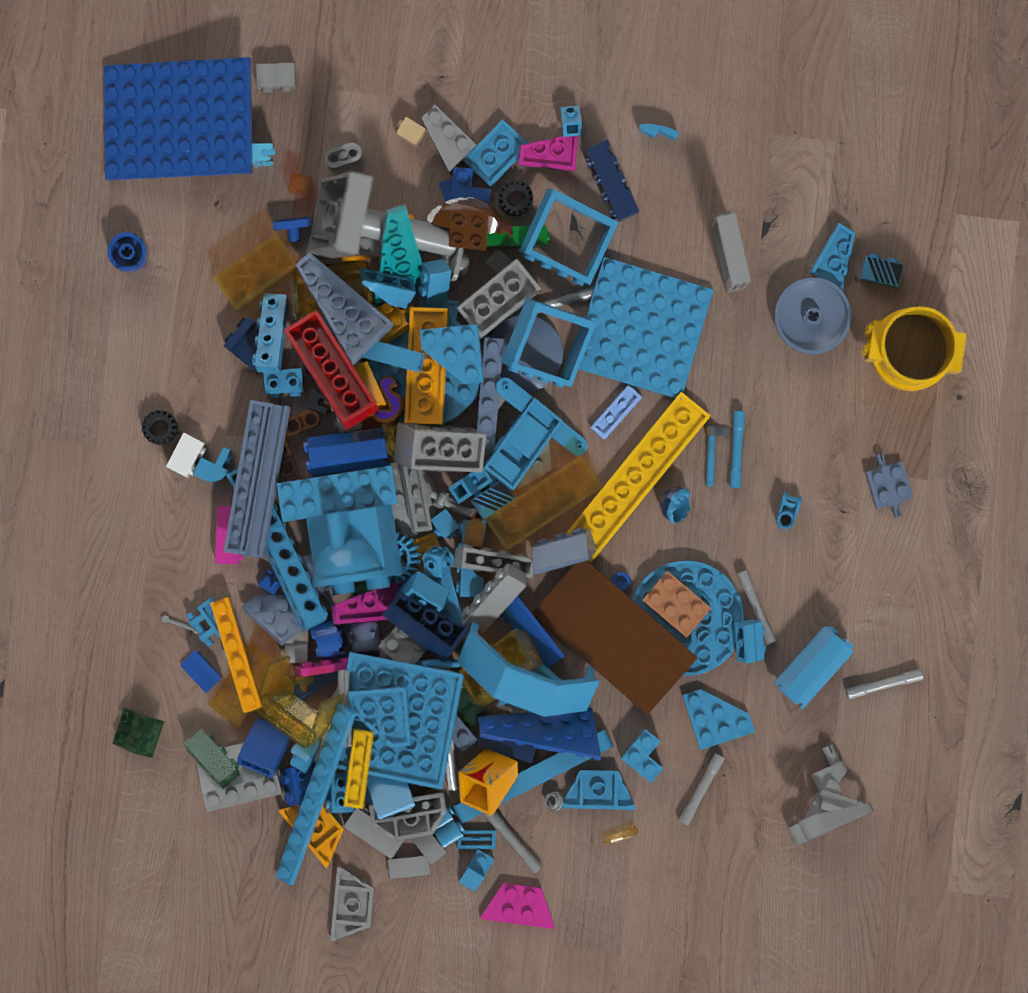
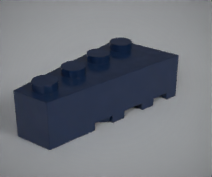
M607 139L587 148V157L584 159L588 168H593L595 174L592 176L596 185L600 184L603 190L600 193L604 202H608L611 207L608 210L611 218L621 222L639 214V209L630 188L626 187L627 183L623 172L618 169L615 154L610 152L608 148L610 143Z
M399 592L382 614V616L442 662L453 652L470 628L466 624L461 625L455 622L456 619L450 616L445 617L439 614L438 610L434 608L429 609L423 606L421 602Z

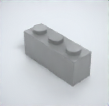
M365 806L364 809L356 808L344 825L346 829L390 859L393 858L404 840L395 841L374 827L371 823L370 810Z

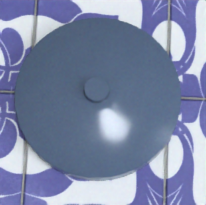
M805 278L791 284L780 295L774 312L775 326L781 339L793 350L808 355L822 354L838 346L846 337L852 320L850 303L844 292L834 283L822 278Z
M519 316L502 322L491 335L492 337H504L503 357ZM536 317L518 363L557 375L563 359L561 340L550 324ZM502 363L501 378L511 379L526 392L536 391L551 382L550 380L548 383L537 379L538 376L535 375L533 378L527 377L520 370L518 373L508 370L509 366Z

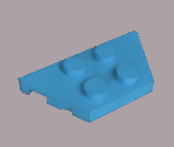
M579 770L561 808L635 810L636 807L619 771Z

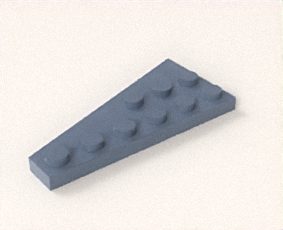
M310 252L296 264V268L350 362L354 365L393 327V323Z

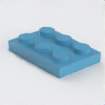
M502 119L464 158L463 162L470 169H473L491 188L518 160L519 146L528 143Z

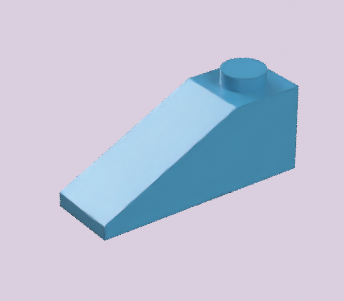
M360 268L359 270L362 284L389 305L408 308L416 294L413 279Z

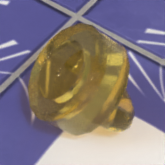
M313 675L295 676L294 684H300L302 692H307L308 683L313 682Z

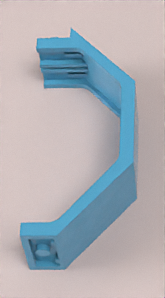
M472 622L459 653L457 663L493 698L544 717L587 711L600 682L593 675L595 668L587 666L585 677L582 679L564 681L549 679L507 662L479 636V624Z

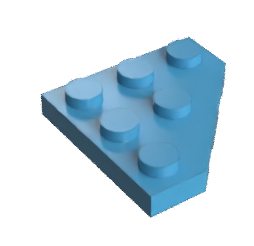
M478 324L420 330L422 350L463 384L484 382Z
M407 687L348 692L350 709L357 712L356 716L375 734H378L385 740L389 746L402 747L412 745Z
M701 689L682 695L700 750L755 732L749 713Z

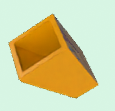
M484 749L459 771L460 802L492 816L518 777L517 761L490 749Z

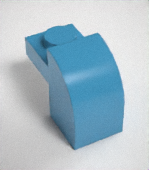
M223 447L215 464L201 458L193 475L209 482H218L225 479L226 475L231 472L224 467L225 465L228 466L233 458V455H231L232 450Z
M483 468L482 472H471L448 489L458 504H460L496 478Z

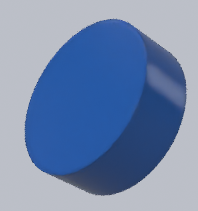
M625 572L615 573L611 580L622 591L626 590L631 583L629 575Z

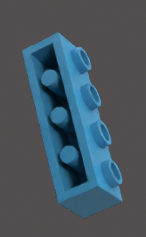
M264 293L263 300H260L259 310L262 312L261 318L257 320L259 336L255 337L257 353L253 354L252 361L257 372L281 373L285 339L284 329H286L289 306L287 295Z

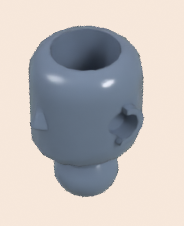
M375 621L352 624L348 634V642L351 644L352 651L359 654L379 652L377 649L381 643L379 624Z

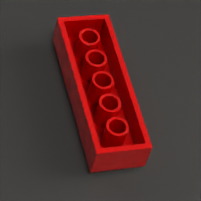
M317 310L284 329L287 339L345 430L379 410L377 403Z

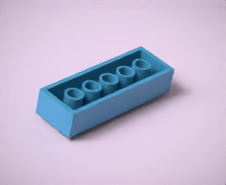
M393 466L277 483L282 522L371 507L398 505Z

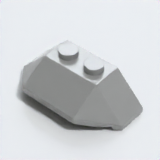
M444 793L413 798L414 807L382 819H378L374 805H370L371 823L395 841L433 835L447 812Z

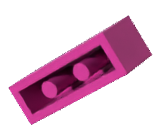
M218 506L215 563L240 565L244 555L224 552L231 506Z

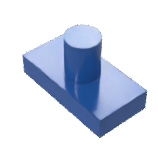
M311 216L273 220V231L287 229L289 242L300 241V227L312 226Z

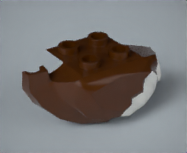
M460 197L448 200L442 206L438 205L427 216V220L431 224L450 228L449 247L486 251L487 233H499L501 236L506 232L509 237L513 235V228L510 223L499 215L491 205L477 198Z

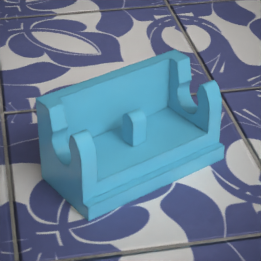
M273 143L252 144V165L254 168L274 164L272 161H269L271 157L268 156L276 154Z

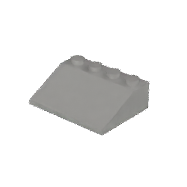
M244 743L195 755L207 812L282 794L284 791L278 768L274 777L270 778L238 765L237 757Z

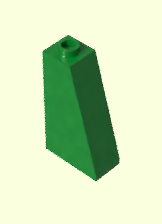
M512 226L513 235L511 237L506 232L501 236L499 233H487L486 249L520 248L530 226ZM542 227L533 248L548 246L550 233L547 231V227Z

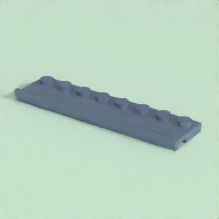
M250 400L224 545V552L265 558L291 409L288 406Z

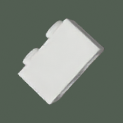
M183 433L166 467L187 478L190 475L193 476L197 467L195 464L206 453L207 449L204 448L206 444Z

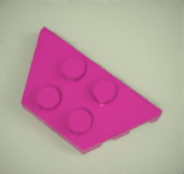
M503 882L481 915V919L554 929V923L541 887Z

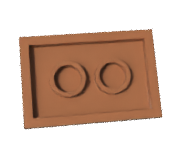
M668 571L643 599L647 605L686 638L711 609Z

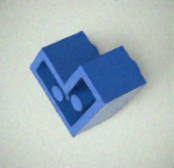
M454 167L451 199L472 197L490 205L491 189L472 188L473 169Z

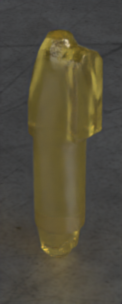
M636 826L623 829V832L608 836L609 838L605 839L603 843L612 844L632 838L639 833Z

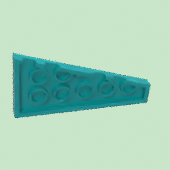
M404 204L386 210L378 271L413 279L416 294H418L422 261ZM374 295L375 306L386 303L378 295Z

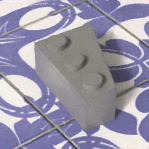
M434 105L421 119L449 174L454 171V167H458L463 162L464 158L476 147V144Z

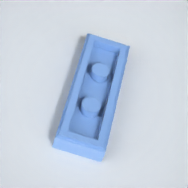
M627 385L590 428L605 440L640 401L642 396L630 385Z

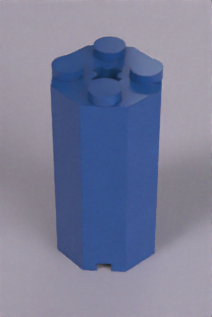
M376 428L307 438V442H304L305 453L309 454V461H306L307 472L312 473V476L389 466V462H385V459H389L386 436L381 435V433L385 432V429Z

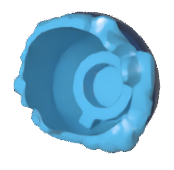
M675 486L661 495L660 509L662 515L670 523L682 521L688 516L687 512L691 511L689 489Z

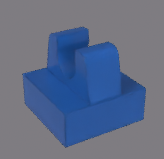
M267 569L258 586L275 595L280 587V583L275 573Z

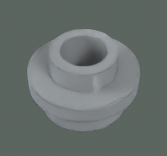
M551 792L545 797V805L549 810L558 811L562 807L563 798L559 792Z

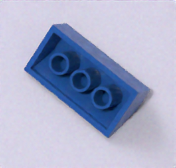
M518 596L500 614V618L504 623L508 621L511 624L512 628L510 630L514 636L522 638L524 641L522 646L528 653L532 651L536 656L534 659L536 664L541 662L545 667L549 668L564 657V654Z

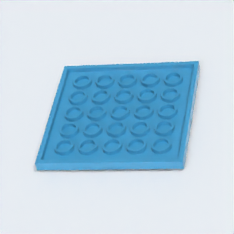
M603 257L586 314V318L596 322V326L578 370L676 398L680 392H684L714 290Z
M350 652L347 665L350 692L407 687L412 745L391 747L378 734L374 733L368 775L442 790L464 674ZM355 716L352 724V740L354 729L372 731L363 721ZM352 746L344 747L337 765L338 769H349Z

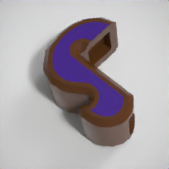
M383 376L380 378L378 386L389 408L373 417L376 421L389 424L398 421L404 416L405 398L395 391L396 388H400L399 381L392 376Z

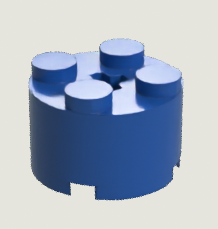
M123 232L116 235L109 243L107 254L110 262L122 272L133 273L145 267L149 251L146 243L139 236L130 232ZM128 248L132 251L129 257L124 254Z
M330 619L311 628L312 638L316 639L318 646L315 647L318 658L327 660L348 655V651L344 649V647H348L343 626L334 625L333 619Z

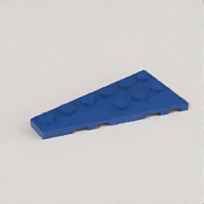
M592 707L588 708L587 711L546 717L533 712L478 717L479 732L482 738L502 742L508 740L516 742L517 745L528 744L538 749L558 753L569 752L579 757L589 756L594 757V760L601 761Z

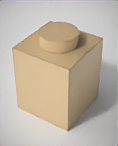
M405 117L404 121L400 120L395 128L397 130L396 135L414 147H417L426 132V128Z

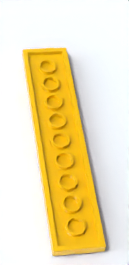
M680 392L566 532V534H570L577 528H590L597 549L590 560H588L590 563H592L710 418L711 415L684 393Z

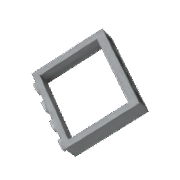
M725 211L717 215L711 228L727 293L745 289L751 282L736 213Z

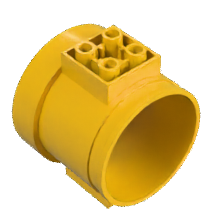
M927 307L904 308L891 313L882 321L874 320L866 326L864 337H867V343L863 345L862 356L865 357L864 361L871 362L875 373L887 385L902 391H918L932 386L946 373L956 375L961 372L967 334L956 332L951 322L934 309ZM905 315L923 316L934 322L943 333L946 342V357L941 369L932 378L926 380L907 378L898 373L889 363L885 352V337L890 325L898 317Z

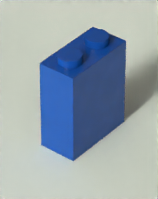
M256 718L238 754L237 764L273 778L291 742L292 732L284 726L272 724L267 719Z

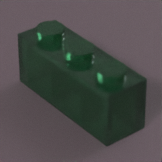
M200 729L183 744L189 754L223 790L240 776L238 771L239 765L233 758L229 759L226 756L227 752L221 745L217 746L214 743L215 739L209 732L205 733Z

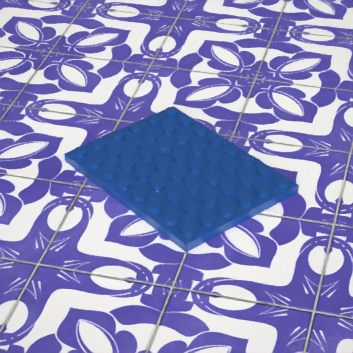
M250 57L104 66L105 180L253 174L252 71Z

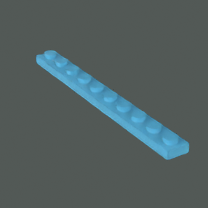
M337 704L275 876L289 886L294 885L357 713L343 704Z

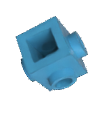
M433 546L423 554L422 563L426 576L442 578L450 571L451 557L449 556V549Z

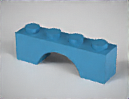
M463 520V524H459V535H462V543H458V548H461L463 544L475 546L479 542L484 541L486 538V520ZM457 568V573H461V581H457L456 593H460V597H475L484 590L483 577L477 575L473 570Z

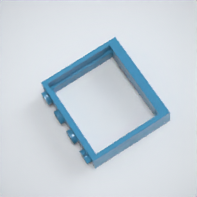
M547 189L519 252L524 254V258L531 262H534V260L541 262L539 266L547 270L551 268L557 270L556 274L563 278H567V276L573 278L572 282L580 286H583V284L590 285L619 222L554 189ZM554 201L605 226V230L584 275L532 250Z
M526 298L502 363L509 366L508 370L518 373L520 370L523 371V375L533 378L534 375L538 376L537 379L548 383L550 380L553 381V385L561 388L564 385L572 387L596 322ZM538 311L580 325L561 376L518 363Z

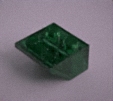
M124 707L112 744L134 754L152 758L164 721Z

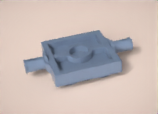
M884 453L878 454L876 457L879 466L874 470L865 472L875 508L892 507L894 518L902 516L899 504L914 498L903 461L895 464H886Z

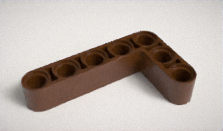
M309 410L289 417L288 424L290 421H297L298 428L295 431H290L287 426L284 443L287 451L282 455L280 475L283 482L302 480L287 438L317 427L320 424V416L315 411ZM309 414L316 416V422L312 425L306 422V417ZM286 463H291L293 466V470L289 474L283 471V466Z

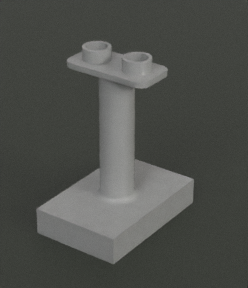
M348 172L321 179L306 254L310 252L313 256L324 259L358 255L361 237L382 241L386 212L367 208L373 177ZM409 218L418 250L441 255V259H444L451 269L450 282H455L458 276L464 277L469 266V255L463 253L464 248L449 247L450 228Z

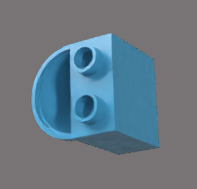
M392 505L306 518L314 566L313 588L331 585L333 596L355 592L354 582L366 580L367 590L390 587L389 576L402 574Z

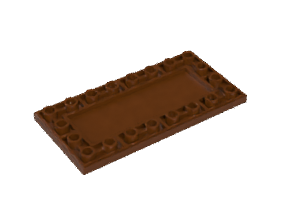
M588 560L574 564L532 612L539 621L589 665L595 668L598 673L646 715L652 711L698 659L692 651Z

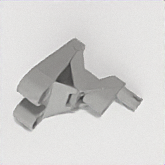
M833 744L822 749L830 766L811 775L818 792L812 797V803L804 819L788 828L795 846L874 811L870 802L863 804L860 801L844 797L838 783L847 772L844 761H840ZM821 809H824V810L827 811V812H822V813H820Z

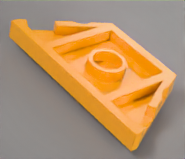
M301 805L283 808L278 811L292 828ZM322 806L308 847L327 868L344 828L331 813H326V809Z

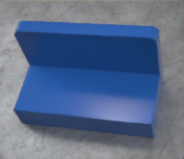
M194 650L181 664V667L204 692H208L223 678L198 650Z

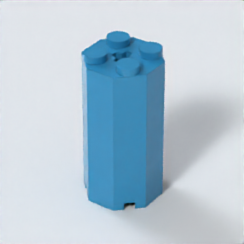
M823 626L773 682L775 686L780 685L778 689L802 710L854 653L851 650L854 646L846 639L841 640L838 637L839 633L832 626Z

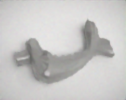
M432 490L429 497L435 499L432 505L436 508L446 509L476 520L478 513L475 508H467L458 504L457 501L449 496L448 492L443 490L438 492Z

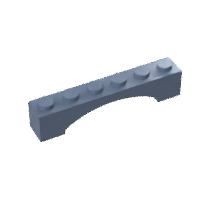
M485 336L482 363L484 382L480 386L477 430L487 434L486 454L493 453L491 451L495 446L499 403L496 383L501 379L504 337Z

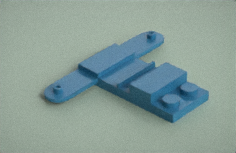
M501 378L497 381L496 392L521 414L512 427H509L506 435L502 436L491 451L493 453L483 465V468L509 489L514 490L551 437L575 456H581L587 451V441L536 398H533L509 378Z

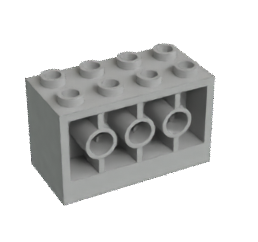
M516 259L458 306L457 309L470 325L478 324L479 336L483 339L521 308L526 298L532 299L537 295L541 288Z
M398 423L394 461L409 469L482 472L487 434L468 426Z

